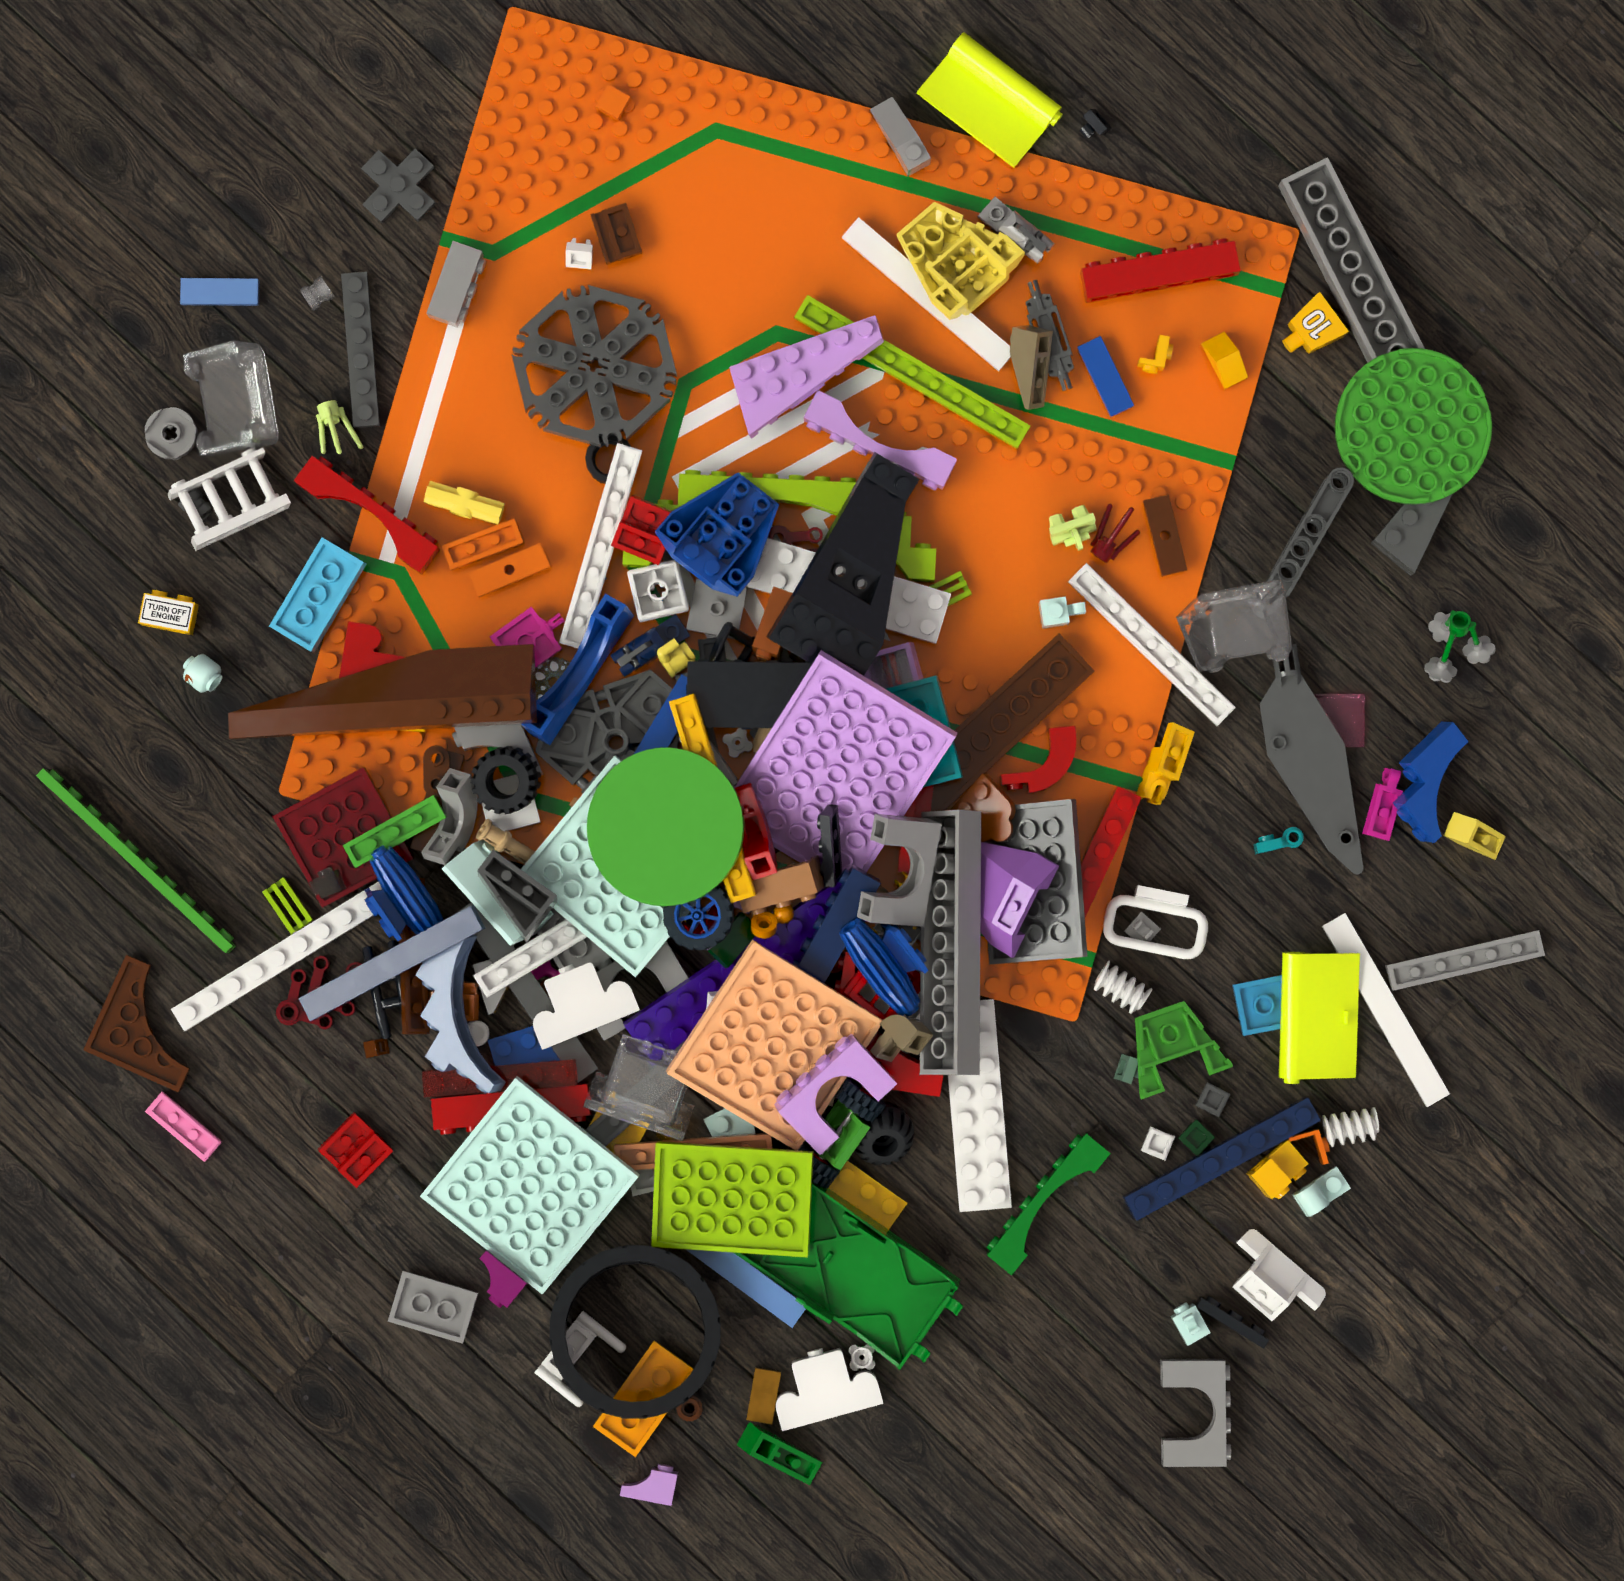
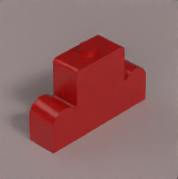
M348 621L339 678L400 660L404 657L376 652L384 643L382 632L372 625Z

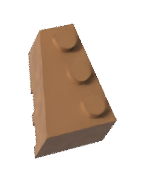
M819 856L811 857L810 860L795 864L794 862L788 864L786 867L777 869L775 874L753 880L757 896L740 901L743 913L751 911L752 915L766 912V907L776 904L777 908L791 905V900L801 898V902L816 898V893L825 887L824 877L820 873L821 863Z

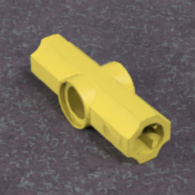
M433 481L429 482L424 498V503L450 510V513L464 518L472 519L473 517L496 525L500 523L505 503L479 496L477 492L461 487L456 489Z

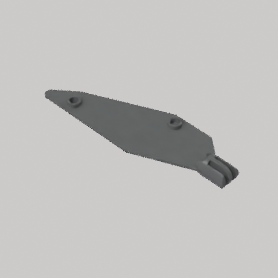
M1297 643L1291 644L1295 670H1290L1286 645L1281 646L1285 670L1282 672L1279 669L1276 646L1271 647L1275 680L1260 702L1267 756L1327 850L1353 874H1360L1363 871V861L1345 743L1301 675ZM1342 834H1350L1351 840L1348 843H1343L1341 841Z

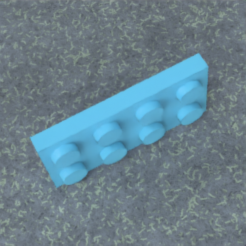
M321 537L269 627L314 653L367 564Z

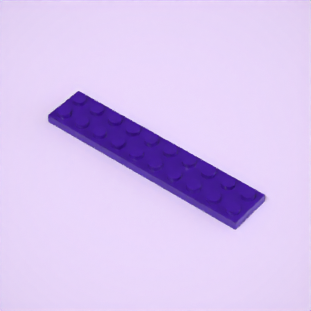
M838 882L835 887H824L816 893V898L800 902L794 906L793 919L787 924L777 923V931L772 937L762 939L755 936L752 940L790 963L794 959L798 961L803 953L800 951L803 941L806 937H812L816 930L812 928L819 914L824 916L828 908L825 903L832 891L836 893L841 883ZM748 945L729 968H724L717 960H714L623 1022L625 1028L652 1066L667 1057L683 1041H686L706 1010L708 992L719 991Z

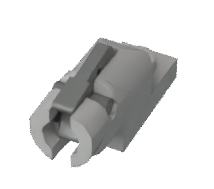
M994 197L978 215V218L996 234L1001 232L1007 235L1025 252L1027 257L1034 260L1037 264L1043 259L1044 254L1042 253L1044 251L1048 253L1055 244L1018 212L1009 209L997 197Z

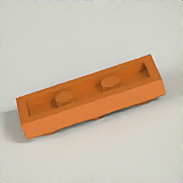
M514 518L444 544L442 549L452 571L522 545L524 542Z

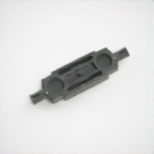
M1034 280L1033 283L1036 291H1034L1032 282L1027 283L1032 298L1025 302L1029 312L1027 318L1030 326H1033L1032 322L1037 320L1039 328L1053 331L1048 373L1050 377H1058L1062 391H1066L1067 388L1064 380L1068 389L1073 388L1068 373L1075 369L1071 356H1073L1058 308L1056 305L1054 306L1051 295L1042 294L1038 280ZM1054 313L1057 315L1067 345L1066 351H1063L1060 342L1061 338L1052 318Z

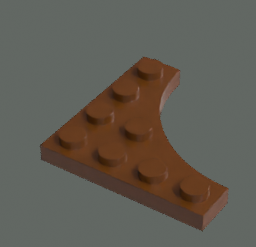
M126 955L83 1050L169 1089L180 1092L190 1068L174 1059L160 1045L153 1034L146 1015L145 986L151 965Z

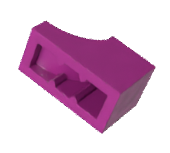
M486 1250L479 1259L486 1265L490 1274V1288L487 1290L490 1297L488 1299L499 1308L503 1305L508 1308L526 1286L527 1282Z

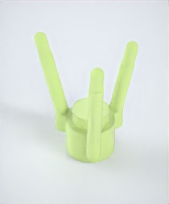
M336 400L326 401L317 406L319 414L316 415L319 426L322 454L326 453L324 423L325 426L330 428L336 452L338 454L342 453L335 424L340 422L339 418L343 421L358 448L363 449V444L346 417L344 408L338 407Z

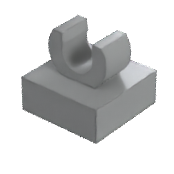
M1140 912L1124 932L1131 938L1150 942L1161 928L1143 912Z

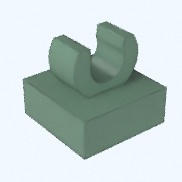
M1121 1054L1114 1079L1131 1084L1133 1077L1138 1078L1137 1058Z

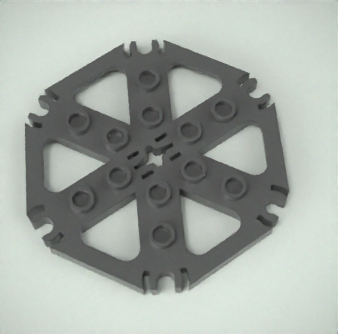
M582 285L580 286V296L574 297L569 288L566 292L568 298L566 301L562 291L519 330V335H517L516 339L525 345L521 349L513 347L512 351L517 356L512 355L525 412L527 413L530 410L528 413L530 419L538 414L542 416V419L537 423L539 428H543V431L598 447H601L599 438L602 437L604 445L608 447L609 436H616L619 444H621L623 440L621 432L623 431L626 441H628L670 402L669 397H672L673 392L666 390L664 386L668 383L676 385V378L673 376L677 377L663 319L659 322V313L651 318L646 315L651 310L650 304H646L645 300L588 285L590 294L587 295L586 289ZM603 300L625 306L629 310L628 317L601 340L594 312V304L597 301ZM564 310L569 315L576 346L544 338L539 335L538 329L556 311ZM648 335H654L657 338L662 356V364L659 367L652 368L623 360ZM594 360H597L602 368H596L595 372H592L587 364H593ZM529 363H534L566 372V374L544 394L537 396L531 391L526 367ZM613 386L649 395L651 401L633 419L624 420L620 416ZM588 392L595 420L594 427L590 430H584L563 424L559 417Z

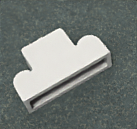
M587 963L577 968H574V965L571 964L559 969V975L545 980L544 985L555 1012L542 1011L538 1013L533 1020V1028L543 1050L640 1011L632 989L625 982H614L608 987L607 992H604L592 963Z
M819 1348L807 1352L808 1357L792 1362V1370L799 1394L793 1391L781 1393L776 1401V1411L781 1430L785 1431L883 1404V1399L877 1378L872 1372L861 1370L853 1376V1379H850L842 1350L837 1348L823 1352V1349Z

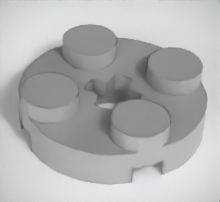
M176 407L155 411L147 420L145 425L146 442L150 450L157 456L164 459L178 460L186 456L195 446L198 430L194 420L185 411ZM177 428L175 432L177 437L166 440L167 434L164 432L165 429Z

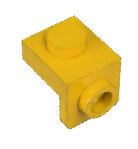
M1159 336L1154 360L1139 358L1137 366L1143 367L1142 371L1157 374L1158 370L1163 371L1166 359L1171 360L1173 344H1169L1170 336Z

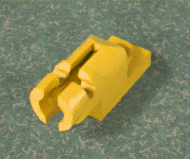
M1173 722L1168 723L1161 746L1152 748L1147 766L1142 775L1143 781L1139 784L1136 795L1146 798L1150 804L1161 805L1162 800L1167 795L1171 781H1179L1195 733L1194 731Z

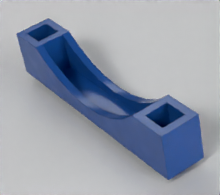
M605 593L591 615L583 640L570 664L556 683L542 697L536 700L537 723L521 724L529 734L551 745L633 619L634 615L627 605Z

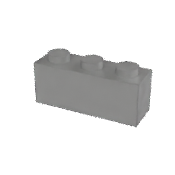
M452 241L426 312L429 318L458 328L460 322H465L469 310L466 307L468 298L474 297L477 289V284L474 283L477 274H482L486 264L481 250Z

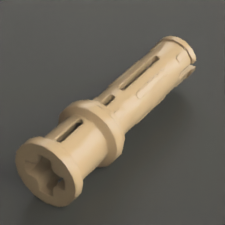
M490 819L485 820L477 832V840L486 841L494 846L495 851H504L523 864L535 853L532 849L512 838V834L508 830L503 831L493 825Z

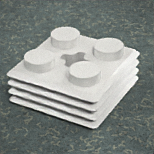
M675 560L662 562L660 565L654 564L627 571L639 622L689 611L679 563ZM657 584L661 588L666 589L665 592H662V597L657 598L656 594H651V591L655 590V585Z

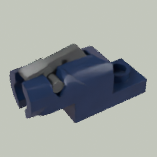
M675 614L657 627H653L610 656L615 664H619L621 667L619 670L626 677L645 664L648 665L657 659V650L670 640L675 638L677 643L680 644L689 638L690 634Z

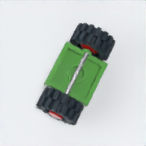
M849 1078L836 1094L838 1101L825 1118L835 1129L839 1138L821 1155L805 1144H802L798 1150L814 1151L812 1182L825 1189L830 1187L870 1129V1126L861 1118L872 1123L886 1107L883 1100L877 1101L863 1085Z

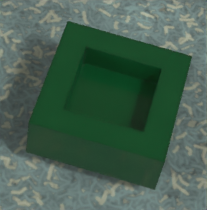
M1196 1119L1178 1137L1196 1156L1215 1138Z

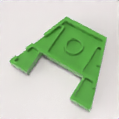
M1185 1001L1135 1018L1139 1095L1141 1100L1165 1091L1156 1068L1158 1064L1199 1050L1209 1076L1233 1067L1232 1062L1228 1058L1226 1059L1220 1052V1047L1215 1040L1212 1041L1204 1031V1026Z

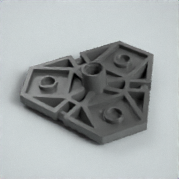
M652 670L603 685L604 689L594 692L593 689L584 692L551 745L538 739L536 753L573 786L577 785L581 788V793L583 794L615 755L623 761L634 754L672 691V688ZM607 699L610 707L600 710L598 702ZM677 733L669 748H678L679 733ZM615 736L621 737L624 742L623 746L617 750L609 746L611 738ZM588 771L595 775L590 782L583 777Z

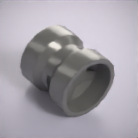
M196 488L189 492V495L203 521L214 511V508L210 502H205L203 494ZM180 501L178 503V506L183 511H186L182 502Z

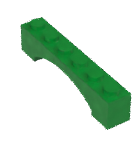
M1084 1133L1082 1137L1079 1134L1075 1136L1068 1145L1071 1148L1066 1156L1061 1154L1052 1165L1055 1168L1049 1177L1044 1175L1035 1186L1039 1190L1033 1197L1028 1195L1019 1206L1022 1210L1015 1218L1011 1215L1003 1225L1005 1231L1000 1238L995 1235L986 1246L989 1250L986 1255L1011 1276L1028 1256L1024 1252L1027 1233L1036 1213L1045 1200L1058 1187L1071 1178L1087 1171L1095 1173L1111 1154L1088 1134Z

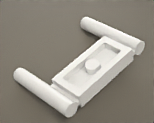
M584 1311L581 1312L566 1332L568 1353L573 1365L596 1336H599L619 1353H623L626 1350V1345ZM551 1351L535 1371V1374L575 1406H582L584 1402L562 1382L563 1377L555 1365Z

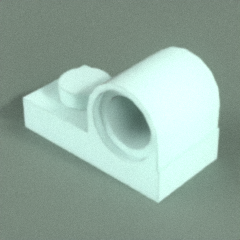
M1335 1166L1292 1195L1306 1217H1311L1330 1204L1329 1202L1351 1188L1337 1166Z

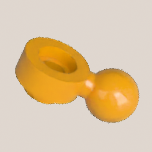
M790 905L782 908L775 907L773 914L763 912L754 915L751 919V932L756 937L762 939L772 937L777 931V923L787 924L793 919V908Z

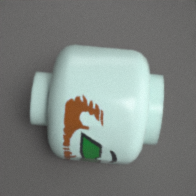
M200 654L196 657L191 656L183 665V669H185L183 679L201 693L213 691L222 680L221 667L205 654Z

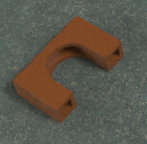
M774 586L752 645L753 654L757 657L758 662L780 660L784 649L766 636L792 593Z

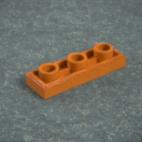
M538 543L471 571L469 576L478 597H482L551 567L541 543ZM509 566L514 567V573L511 575L505 573L506 568Z

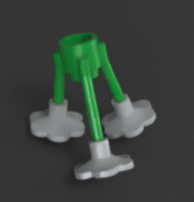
M1454 610L1449 614L1438 612L1435 614L1434 620L1428 625V629L1433 633L1435 641L1441 642L1444 640L1447 643L1442 657H1432L1429 663L1425 664L1424 670L1433 681L1441 680L1444 683H1449L1452 677L1456 676L1457 669L1452 666V662L1448 659L1456 637L1465 636L1470 631L1472 637L1469 638L1468 644L1463 647L1462 651L1471 664L1489 662L1490 655H1493L1496 651L1495 645L1491 643L1488 636L1478 637L1475 629L1476 623L1471 622V618L1466 612H1456Z

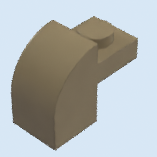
M891 1015L880 1023L885 1032L877 1039L870 1051L876 1058L890 1062L893 1061L900 1050L919 1055L933 1037V1034L919 1020L902 1015Z

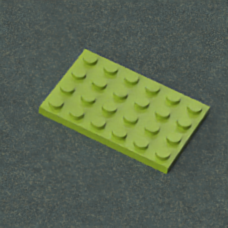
M657 1141L655 1145L651 1247L808 1258L814 1151Z

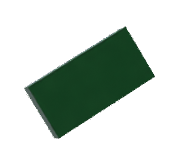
M739 912L735 916L732 929L725 939L707 950L724 968H729L755 937L751 932V920L743 912Z

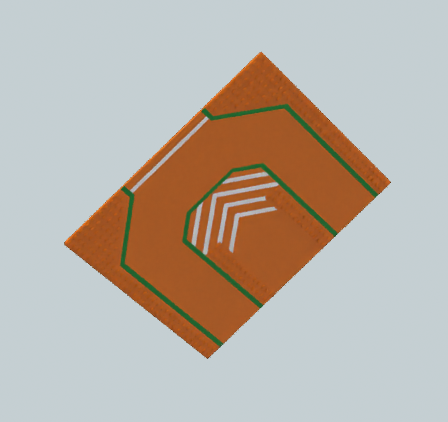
M510 7L503 25L367 490L375 495L373 500L379 505L385 502L396 510L393 515L401 521L406 517L417 526L414 530L423 536L426 532L438 541L436 546L440 551L421 575L398 557L394 541L387 528L375 515L362 507L349 553L367 565L323 638L309 688L339 679L348 621L372 625L382 632L384 643L376 652L406 658L428 650L496 646L490 636L531 606L537 615L546 622L558 613L564 621L566 620L605 484L594 479L587 469L585 456L590 444L544 432L543 428H539L537 425L542 419V416L539 414L535 415L532 419L529 418L528 413L530 410L527 413L525 412L512 355H517L513 353L512 349L513 347L521 349L525 345L516 339L517 335H519V330L562 291L567 301L566 292L569 288L574 297L581 295L580 286L582 285L586 289V294L589 295L588 285L645 300L646 304L651 305V310L646 315L651 318L659 313V322L662 319L664 321L677 377L673 376L676 378V385L668 383L664 386L666 390L673 392L672 397H669L670 402L628 440L631 447L643 450L628 502L631 495H634L654 504H657L658 500H672L673 505H678L679 474H685V470H699L701 475H711V471L727 472L726 476H733L738 472L752 473V477L763 478V474H777L778 479H789V475H802L804 480H815L816 476L830 477V481L840 482L841 478L846 477L855 478L857 482L872 455L868 453L867 456H863L852 450L853 445L847 442L841 445L829 438L830 434L822 430L820 433H817L806 427L807 423L804 422V416L816 392L793 409L789 408L777 417V421L771 425L767 424L758 431L759 434L751 439L730 372V366L820 335V333L794 319L806 296L809 295L853 322L875 315L885 341L1030 425L1028 432L1018 449L862 358L853 361L844 368V372L838 376L834 375L819 389V391L841 401L854 425L874 441L890 448L901 450H924L934 447L957 459L943 490L937 488L936 491L929 489L922 484L923 480L920 479L906 501L904 512H907L906 516H912L910 547L915 548V544L925 543L931 544V548L936 549L935 581L915 583L929 587L961 571L972 595L947 607L936 644L886 629L883 646L880 649L890 648L907 642L914 643L923 679L938 676L951 729L955 730L1059 633L1094 670V673L986 772L1015 805L1076 799L1080 860H1082L1115 788L1119 786L1134 794L1137 793L1139 784L1143 781L1142 775L1147 766L1152 748H1154L1172 683L1081 596L1068 581L1087 563L1181 654L1299 237V230L1028 152L1016 167L1013 168L972 136L908 119L929 153L931 163L908 177L869 107L534 12ZM608 84L631 97L619 121L595 107ZM994 197H997L1012 211L1018 212L1055 244L1048 253L1046 251L1042 253L1044 254L1043 259L1038 264L1024 255L1018 266L1009 273L1007 282L971 313L1008 345H1011L1012 327L1030 325L1027 318L1029 312L1025 302L1032 298L1027 283L1032 282L1034 291H1036L1033 281L1038 280L1041 293L1050 294L1054 306L1056 305L1071 347L1073 354L1071 359L1075 369L1068 373L1073 388L1068 389L1064 380L1067 390L1062 391L1059 378L1050 377L1048 373L1044 407L1030 410L1025 409L1011 358L998 372L842 239V236L858 217L908 259L897 238V233L933 202L962 214L963 219L974 224H977V222L984 224L985 229L993 233L995 232L982 222L978 215ZM626 203L642 254L607 265L590 214L599 213L602 210ZM573 238H576V243L586 244L587 239L591 241L593 245L592 269L566 267L567 242H571ZM1227 238L1228 242L1235 241L1240 265L1238 276L1089 303L1085 302L1080 272L1087 263L1100 261L1101 265L1111 263V259L1117 257H1126V260L1136 259L1137 254L1145 252L1158 255L1162 254V250L1168 248H1177V251L1186 250L1188 245L1202 243L1203 246L1213 245V241ZM452 241L481 250L484 254L483 259L486 260L482 274H477L474 282L477 284L475 295L473 298H468L466 307L469 310L465 322H460L458 328L431 319L426 314ZM603 300L597 301L594 304V312L601 340L628 317L629 310L625 306ZM564 310L556 311L538 329L539 335L544 338L576 346L569 315ZM1054 313L1052 318L1055 327L1058 329L1063 351H1066L1067 345L1057 315ZM1034 320L1032 322L1033 326L1039 327L1037 320ZM1222 332L1227 334L1239 350L1248 376L1247 379L1225 390L1201 343ZM648 335L623 360L652 368L659 367L662 364V356L657 338L654 335ZM1101 336L1134 404V407L1111 418L1077 350L1078 346ZM1159 336H1170L1169 344H1173L1171 360L1166 359L1163 371L1158 370L1157 374L1142 371L1143 367L1137 366L1139 358L1154 360ZM594 360L593 364H587L592 372H595L596 368H602L597 360ZM529 363L526 367L531 391L537 396L544 394L566 374V372L534 363ZM613 386L620 416L624 420L633 419L651 401L649 395ZM588 392L559 417L563 424L584 430H590L594 427L595 420ZM622 431V432H621L622 438H624V439L626 440V436H625L624 432ZM609 444L608 447L604 445L596 453V466L604 474L609 473L616 445ZM433 481L456 489L457 487L465 488L479 493V496L505 503L504 512L499 524L515 518L524 544L451 571L442 545L493 527L496 524L473 517L472 519L464 518L450 513V510L424 503L429 482ZM1169 494L1187 571L1161 577L1143 501ZM778 503L779 507L771 527L781 525L786 527L789 532L809 531L813 527H818L823 533V538L819 543L814 544L810 541L793 543L796 547L802 549H817L837 516L813 507ZM1108 504H1112L1113 507L1101 539L1103 536L1109 538L1124 514H1126L1130 507H1133V513L1113 541L1117 544L1114 549L1136 530H1139L1140 534L1117 555L1114 561L1110 559L1108 563L1103 562L1090 552L1093 548L1090 544L1096 536ZM1081 505L1086 507L1089 514H1094L1097 531L1089 533L1090 539L1082 541V550L1078 551L1075 544L1066 547L1064 542L1053 546L1049 533L1050 516L1062 514L1065 522L1074 519L1071 510ZM812 531L810 533L811 539H819L820 533ZM1162 532L1160 537L1163 540H1168L1169 534ZM775 534L773 537L774 540L782 542L784 538L782 534ZM541 543L551 568L478 597L469 572ZM614 547L606 574L607 579L604 580L598 604L606 593L627 605L634 617L586 691L591 689L594 692L603 690V685L648 670H652L673 689L676 684L675 676L673 678L670 677L658 658L624 677L619 670L621 667L618 663L615 664L610 656L651 628L657 627L673 616L670 615L639 622L627 571L637 568L623 567V551ZM667 550L665 551L661 563L674 560L673 558H671ZM679 564L689 611L676 615L686 628L697 577ZM896 565L894 576L907 580ZM507 567L505 573L507 575L513 574L514 567ZM956 579L938 588V590L944 591L960 582ZM657 584L655 585V590L651 591V594H656L657 598L662 597V592H665L666 589L661 588ZM745 587L747 588L739 630L751 637H755L771 594ZM963 588L951 593L950 599L963 593ZM1066 596L1067 605L1085 602L1086 613L1069 616L1070 623L1068 625L1042 629L1038 605L1040 600ZM565 622L552 630L562 650L548 659L549 662H544L540 669L538 667L535 669V674L541 672L545 675V678L542 680L536 679V700H538L540 694L544 695L556 683L578 650V648L559 643ZM687 630L690 637L684 641L695 655V660L700 659L698 639L717 638V636ZM727 638L725 641L726 661L737 660L745 645L735 639ZM783 649L780 662H794L789 657L791 653L789 650ZM753 652L747 662H758ZM552 661L558 664L557 671L550 669ZM686 667L676 675L688 673V667ZM607 699L598 702L600 710L610 707ZM1075 726V755L1069 769L1059 781L1051 787L1033 794H1028L1027 784H1022L1023 789L1007 790V786H1001V774L1031 772L1040 768L1046 762L1049 755V728ZM454 727L426 729V732L395 730L295 736L279 793L283 796L302 801L365 767L393 818L424 800L426 791L423 785V756L429 747L438 745L447 751L464 755L460 771L471 774L472 777L474 776L472 770L473 767L477 766V761L484 754L496 748L480 747L465 751L462 746L458 748L452 736V733L456 732ZM714 727L719 752L739 780L755 755L753 748L749 752L744 751L740 753L736 758L731 757L727 744L723 743V736L736 732L738 728ZM524 728L543 772V775L538 778L541 786L537 789L536 792L538 794L535 798L541 823L510 830L509 832L516 841L536 851L572 808L569 804L573 798L579 799L582 796V789L577 785L573 786L536 753L538 738L529 734ZM745 729L748 741L753 744L754 739L750 734V730ZM619 736L611 738L609 742L610 748L620 749L624 743L623 739ZM679 741V743H678V749H682V750H683V746H682L681 742ZM735 741V744L739 745L740 741ZM437 754L432 756L433 763H435ZM501 765L495 769L493 781L517 774L512 768ZM588 771L583 777L590 782L595 775ZM964 793L956 801H954L946 810H950L955 805V803L964 795ZM478 803L474 828L465 848L479 841L476 839V835L486 820L482 803ZM1136 811L1085 917L1088 957L989 964L988 941L980 932V996L1072 1022L1078 1019L1103 931L1105 911L1112 899ZM884 845L867 873L880 879V886L888 892H893L899 888L894 883L895 879L899 883H903L906 878L904 874L898 872L901 846ZM504 851L499 852L505 859L523 864ZM782 851L776 853L777 869L786 867L794 862L795 864L800 863ZM724 880L719 884L722 888L725 885ZM705 896L702 897L701 907L704 908L712 900ZM801 898L791 900L792 904L790 906L793 908L799 904ZM776 904L766 907V912L771 913L775 909ZM734 908L733 910L735 916L739 912H743L741 909ZM751 912L749 915L744 913L750 920L754 916ZM865 922L871 928H874L877 924ZM916 939L912 947L921 952V942Z

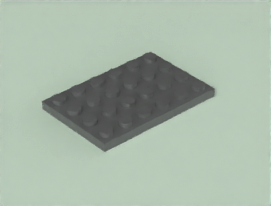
M1076 799L1015 805V816L1011 820L1013 833L1010 838L1003 842L992 840L986 843L1036 852L1056 863L1059 867L1049 888L1039 889L1019 929L1025 936L1015 957L1011 958L988 942L989 964L1088 957Z

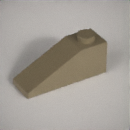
M1030 325L1012 327V334L1010 336V356L1024 408L1028 410L1043 408L1045 404L1053 334L1051 330Z

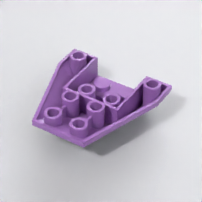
M981 842L980 932L992 946L1011 958L1015 957L1025 936L1019 929L1039 889L1049 888L1059 865L1036 852Z

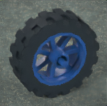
M720 885L705 895V897L712 901L704 908L701 907V898L696 900V909L688 903L663 907L664 926L668 930V935L678 945L690 950H705L716 946L729 934L735 918L734 905L730 903L728 893ZM715 904L718 916L709 915L706 911ZM683 905L691 911V915L680 917L681 906ZM705 918L717 921L710 931L704 921ZM693 920L689 931L683 926L681 921ZM698 922H700L705 933H693Z

